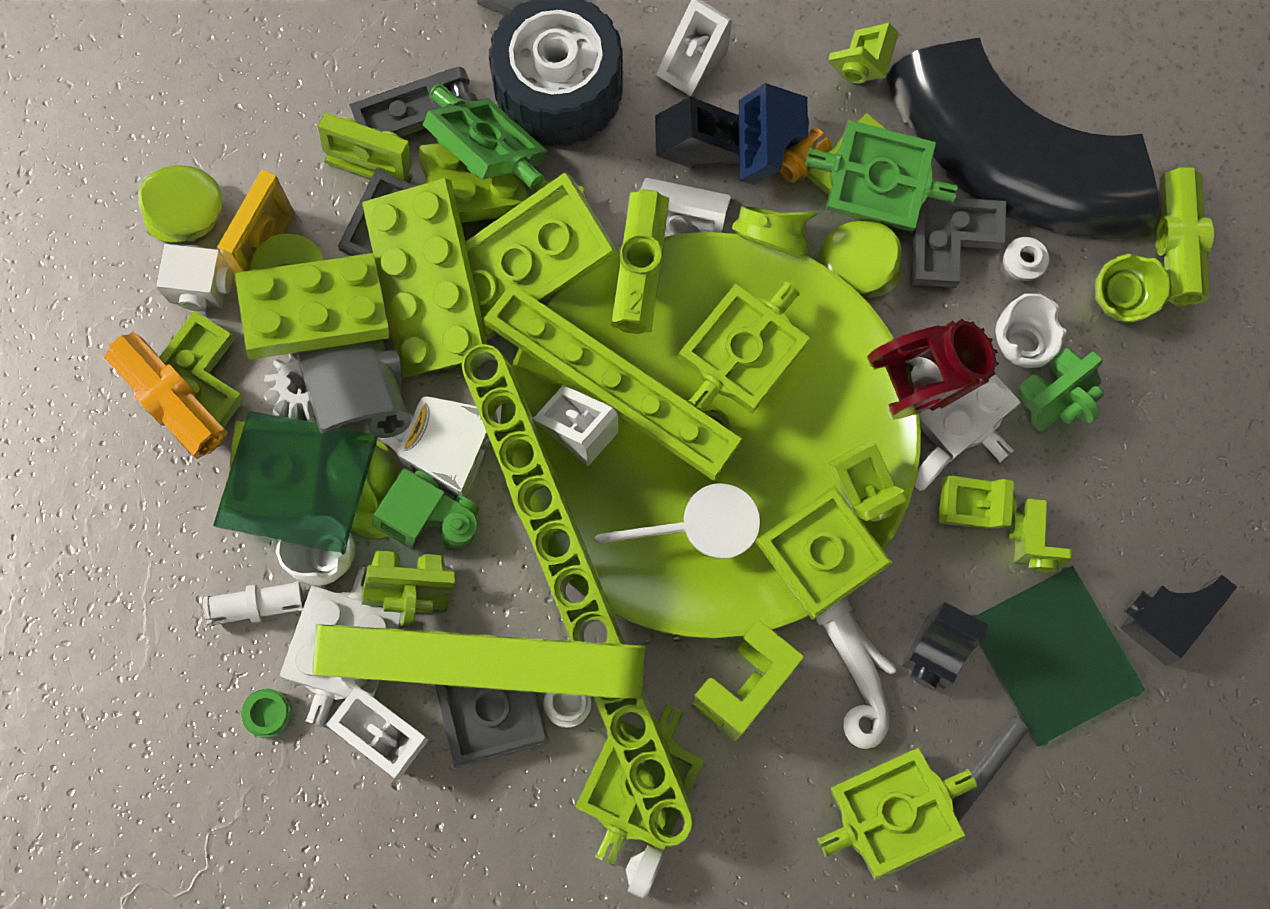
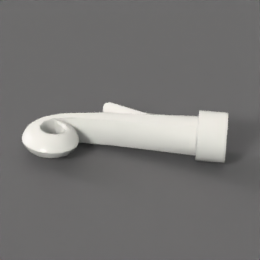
M846 597L818 616L816 621L819 626L823 625L866 703V705L854 707L846 714L843 724L845 735L850 743L856 747L870 749L883 741L889 731L890 724L888 701L875 666L887 674H894L897 669L893 663L873 646L860 629L850 612L853 608ZM861 717L871 720L870 731L867 734L862 732L859 727Z

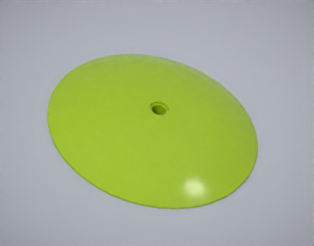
M716 232L683 233L665 236L652 331L641 334L625 333L611 325L620 267V251L616 252L561 289L546 307L687 402L704 382L697 372L678 359V354L735 283L752 296L767 300L768 302L774 297L784 282L791 284L790 290L796 287L800 295L796 297L784 313L791 324L809 336L810 340L805 349L753 414L732 398L718 394L705 410L706 415L742 438L741 444L714 481L619 416L618 433L588 467L536 424L613 614L633 624L658 632L684 637L714 639L743 637L757 618L771 630L809 616L756 544V540L834 485L841 493L828 462L871 441L876 443L894 485L903 489L908 498L905 502L896 506L897 510L894 514L883 520L865 521L859 517L883 551L886 550L899 529L909 506L917 479L921 448L919 414L895 420L891 418L888 404L898 402V397L886 368L874 370L867 358L868 354L893 340L892 334L872 306L851 285L832 270L806 255L797 258L740 237L738 234ZM636 256L629 261L638 268L647 267L652 263L645 256ZM520 348L518 349L512 368L533 418L563 385L590 397ZM906 367L907 380L914 391L911 374L908 367ZM507 402L502 404L500 424L512 420L516 412L515 403ZM524 445L516 449L512 458L514 467L522 468L530 464L534 455L532 446ZM712 484H729L746 492L754 501L760 517L759 532L750 548L744 553L728 559L712 558L701 553L689 541L686 532L601 544L595 542L597 534L684 522V512L692 496L700 489ZM508 486V489H509V492H510V495H511V498H512V501H513L515 510H516V512H517V514H518V516H519V518H520V520H521V522H522V524H523V526H524V523H523V521H522V518H521V516H520V513H519V511H518V508H517V506H516V503H515V501H514V498H513L512 493H511V491H510V488H509V486ZM542 488L533 493L530 499V506L533 512H542L550 506L552 501L551 491ZM565 532L554 534L548 542V551L552 557L563 556L570 547V538ZM577 576L568 582L584 597L587 596L589 585L585 577Z

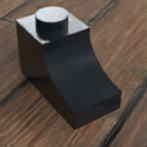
M692 96L655 115L656 156L686 167L701 163H728L740 166L739 115Z
M1220 575L1206 582L1196 592L1191 593L1171 592L1163 585L1149 593L1141 590L1124 609V612L1129 617L1120 629L1164 665L1180 660L1237 586L1225 576Z
M944 601L926 617L902 667L912 671L910 678L916 683L931 690H936L937 686L945 689L954 683L967 658L976 646L981 643L989 625Z

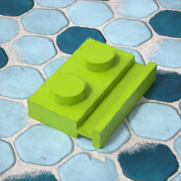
M326 112L324 113L317 127L322 151L327 153L324 159L326 164L369 179L372 178L377 168L403 181L411 182L413 177L409 173L411 160L407 140L390 131L381 132L366 127L349 117L340 118Z

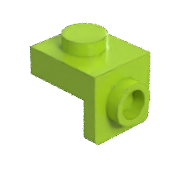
M890 23L855 30L850 48L830 53L828 63L846 81L852 84L884 78L889 68L899 32Z
M868 441L828 462L843 497L856 515L865 521H879L891 516L896 512V506L908 499L905 491L894 485L876 443Z
M951 475L941 477L938 523L986 530L1010 527L1017 506L1016 496L1013 493L1014 481L1008 479L987 481Z
M1028 498L1017 508V512L1012 517V523L1009 527V538L1015 540L1014 563L1029 564V570L1033 572H1057L1058 567H1062L1072 560V549L1045 546L1047 500Z

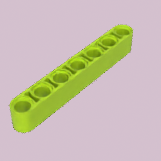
M317 624L315 627L312 674L639 699L642 698L645 646Z

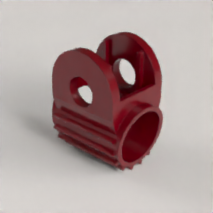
M960 319L956 323L951 321L945 326L937 325L905 334L869 353L867 358L870 366L874 370L886 368L898 397V402L888 404L891 418L894 420L917 415L927 409L931 411L939 407L943 409L988 383L989 378L996 375L994 370L999 363L996 361L995 355L998 351L993 348L991 343L993 339L988 338L984 333L985 329L979 328L975 325L974 321L968 322ZM917 357L929 359L938 366L944 381L917 387L913 391L907 380V364Z

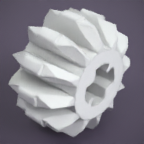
M296 353L289 354L290 361L286 364L282 360L274 359L273 365L277 369L278 374L264 375L265 383L271 387V389L264 393V398L268 404L275 405L273 413L278 419L289 416L291 424L299 425L306 416L311 425L317 426L308 392L302 393L300 389L297 390V387L305 382Z

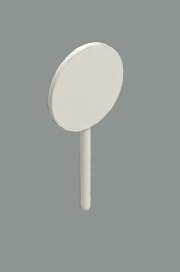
M712 484L700 489L692 496L684 512V522L597 534L595 542L601 544L686 532L689 541L701 553L712 558L728 559L736 557L750 548L759 532L760 517L754 501L746 492L729 484Z

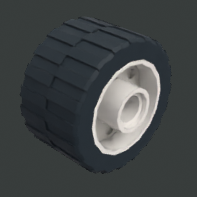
M528 0L513 7V10L505 14L499 21L498 28L492 34L491 48H489L490 70L498 107L514 123H517L536 141L542 142L544 145H572L574 142L585 141L596 132L602 131L608 125V121L615 116L623 93V48H621L619 32L614 28L610 17L600 11L599 7L592 2L584 0Z

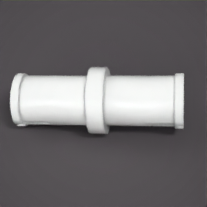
M299 581L258 588L254 584L246 586V591L203 597V610L208 627L250 619L252 623L262 622L263 616L293 611L300 612L304 608L303 591Z

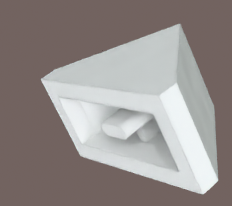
M691 0L656 75L688 96H694L728 52L732 19L702 0Z
M564 385L533 418L540 428L587 467L618 433V413L613 407Z
M357 685L326 724L397 780L401 778L429 740Z

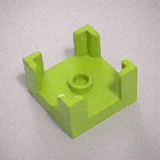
M758 618L745 633L744 641L738 647V653L764 675H760L755 670L737 692L744 699L743 701H740L715 679L709 678L695 694V700L691 704L694 709L734 742L738 740L804 658L801 653Z

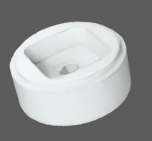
M939 446L934 451L920 453L917 479L914 487L920 492L925 491L951 461V456Z
M647 845L645 851L631 857L625 870L629 882L627 892L642 899L647 897L664 858L662 851Z

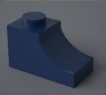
M764 83L739 100L741 182L755 185L780 171L784 151L808 138L807 96Z

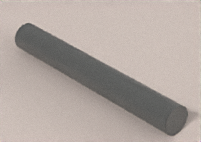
M1013 717L972 771L971 778L974 777L977 788L952 799L953 813L958 823L1029 731V727L1020 719Z

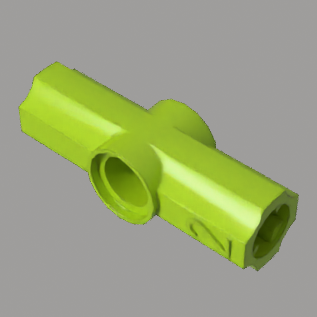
M1178 167L1171 171H1164L1160 177L1162 217L1159 220L1156 231V250L1158 255L1164 256V267L1170 276V296L1167 302L1173 303L1174 306H1191L1197 303H1205L1210 298L1207 256L1213 245L1214 228L1211 218L1205 217L1202 173L1197 172L1195 167Z
M641 189L638 192H630L624 239L620 249V267L611 323L612 327L618 328L625 333L641 334L652 331L670 201L669 197L655 190ZM636 256H645L652 263L647 267L638 268L629 261Z

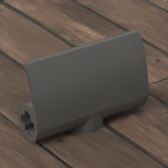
M384 339L296 353L320 433L324 434L332 429L364 419L367 420L370 432L379 438L397 436L409 427L411 416L400 388L401 365L399 356L394 349L387 350Z

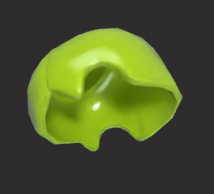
M1134 254L1118 256L1102 267L1095 280V300L1107 316L1121 322L1143 321L1161 311L1170 296V276L1162 263L1156 258H1147Z

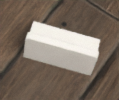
M645 178L641 189L658 191L670 199L665 236L683 233L723 232L730 195Z

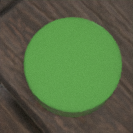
M260 689L253 692L245 700L241 711V718L245 728L253 735L261 738H274L281 735L287 730L293 717L292 705L288 698L273 689Z

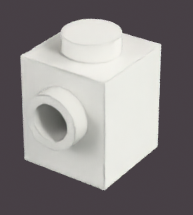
M165 244L156 287L170 303H178L180 307L192 311H205L206 307L222 308L224 293L229 294L232 288L233 272L219 250Z

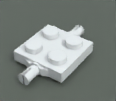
M917 357L909 363L913 367L910 374L914 389L944 381L938 366L931 360ZM995 375L989 378L988 383L943 409L939 407L934 411L927 409L919 413L921 430L936 447L939 446L951 456L950 462L966 449L982 443L1001 463L1015 450L1009 446L996 430L999 428L1002 420L1016 409L1021 401Z
M365 567L358 568L351 593H334L311 585L279 675L282 679L306 686L315 694L309 714L305 720L306 722L315 724L320 710L316 725L325 727L333 700H345L356 685L373 698L377 695L381 680L312 674L315 627L317 624L399 629L400 613L383 611V608L379 606L362 605L363 583L367 572Z

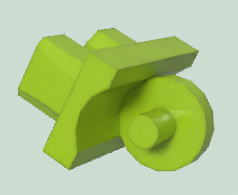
M378 550L374 554L372 565L367 567L362 590V605L383 606V611L400 612L401 626L412 627L415 613L432 614V610H447L450 592L455 584L454 571H446L442 555L424 554L418 557L416 569L401 568L399 555L392 551Z

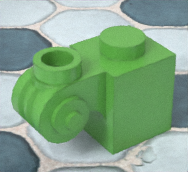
M404 468L374 513L372 526L413 550L425 529L437 526L441 528L440 539L443 545L452 550H461L466 548L473 540L477 529L476 515L480 508L473 501L462 495H456L454 499L444 495V491L439 489L440 484L430 475L422 471H416L413 474Z

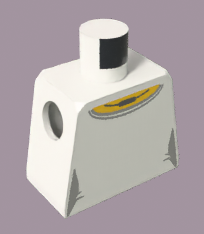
M428 396L422 397L414 415L411 416L409 427L403 433L392 437L402 441L397 456L403 466L414 473L422 471L430 475L440 484L439 488L452 496L462 495L468 498L491 445L476 406ZM495 413L496 423H499L497 414Z

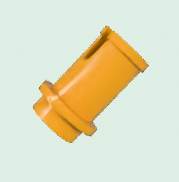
M813 128L808 132V138L799 142L791 150L784 151L782 168L779 171L784 179L794 183L797 180L802 181L808 176V169L811 167H805V161L809 148L828 152L832 148L828 137L822 140L816 147H813L817 139L824 132Z

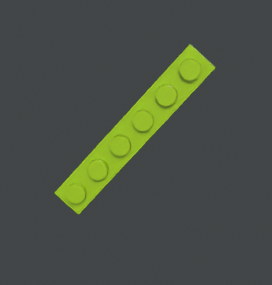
M512 283L484 317L487 327L593 399L613 407L619 417L713 481L741 444L742 438Z

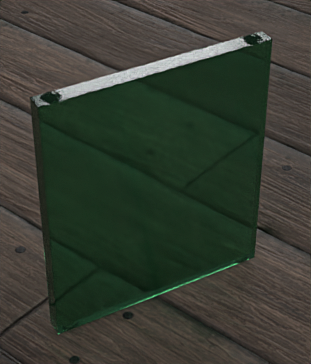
M248 411L213 526L224 530L344 555L378 437L375 434L343 428H335L322 434L317 423Z
M1073 565L1069 568H1062L1061 572L978 615H972L989 625L979 646L1022 722L1029 727L1028 733L1036 747L1047 745L1050 740L1133 696H1139L1142 691L1146 690Z

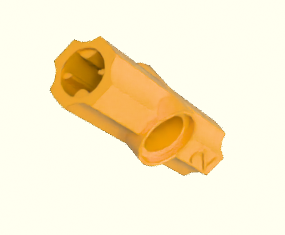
M135 331L127 335H121L109 345L104 358L135 391L133 396L160 425L163 426L165 424L174 434L173 436L196 459L210 454L218 448L228 432L196 399L198 394L170 364L166 366L157 356L158 354Z

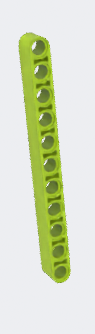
M481 344L474 346L463 357V375L571 641L585 642L584 631L587 625L594 621H601L606 626L608 632L605 643L625 644L512 366L503 354L492 345ZM488 360L497 361L498 369L496 374L488 380H479L478 369L481 364ZM507 402L515 403L516 412L512 420L504 424L496 423L495 413L498 407ZM524 445L532 446L534 455L530 464L522 468L514 467L512 458L516 449ZM538 489H549L552 495L550 506L542 512H533L530 506V499L533 493ZM559 532L567 533L570 538L569 550L561 557H552L548 551L550 538ZM583 576L589 585L588 594L582 601L572 603L566 596V586L572 578ZM644 687L642 698L639 699L594 696L648 832L659 844L666 846L680 844L689 836L694 828L695 813ZM629 712L639 714L645 721V733L638 741L629 740L621 731V721ZM653 759L663 766L665 779L661 786L650 787L641 780L639 771L640 766L645 760ZM673 807L681 811L685 824L684 829L680 833L670 834L661 828L658 817L663 808Z

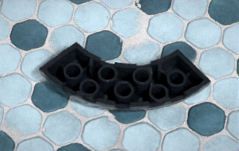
M980 37L919 49L904 56L887 73L886 80L904 124L908 123L918 138L936 142L933 158L947 171L946 176L970 196L976 194L983 200L1006 201V217L1026 225L1028 222H1032L1040 226L1052 228L1053 233L1064 236L1069 232L1092 235L1094 239H1130L1147 237L1152 234L1157 223L1159 210L1158 189L1143 134L1125 136L1093 134L1069 128L1039 114L1021 101L1003 83L993 69L984 51Z

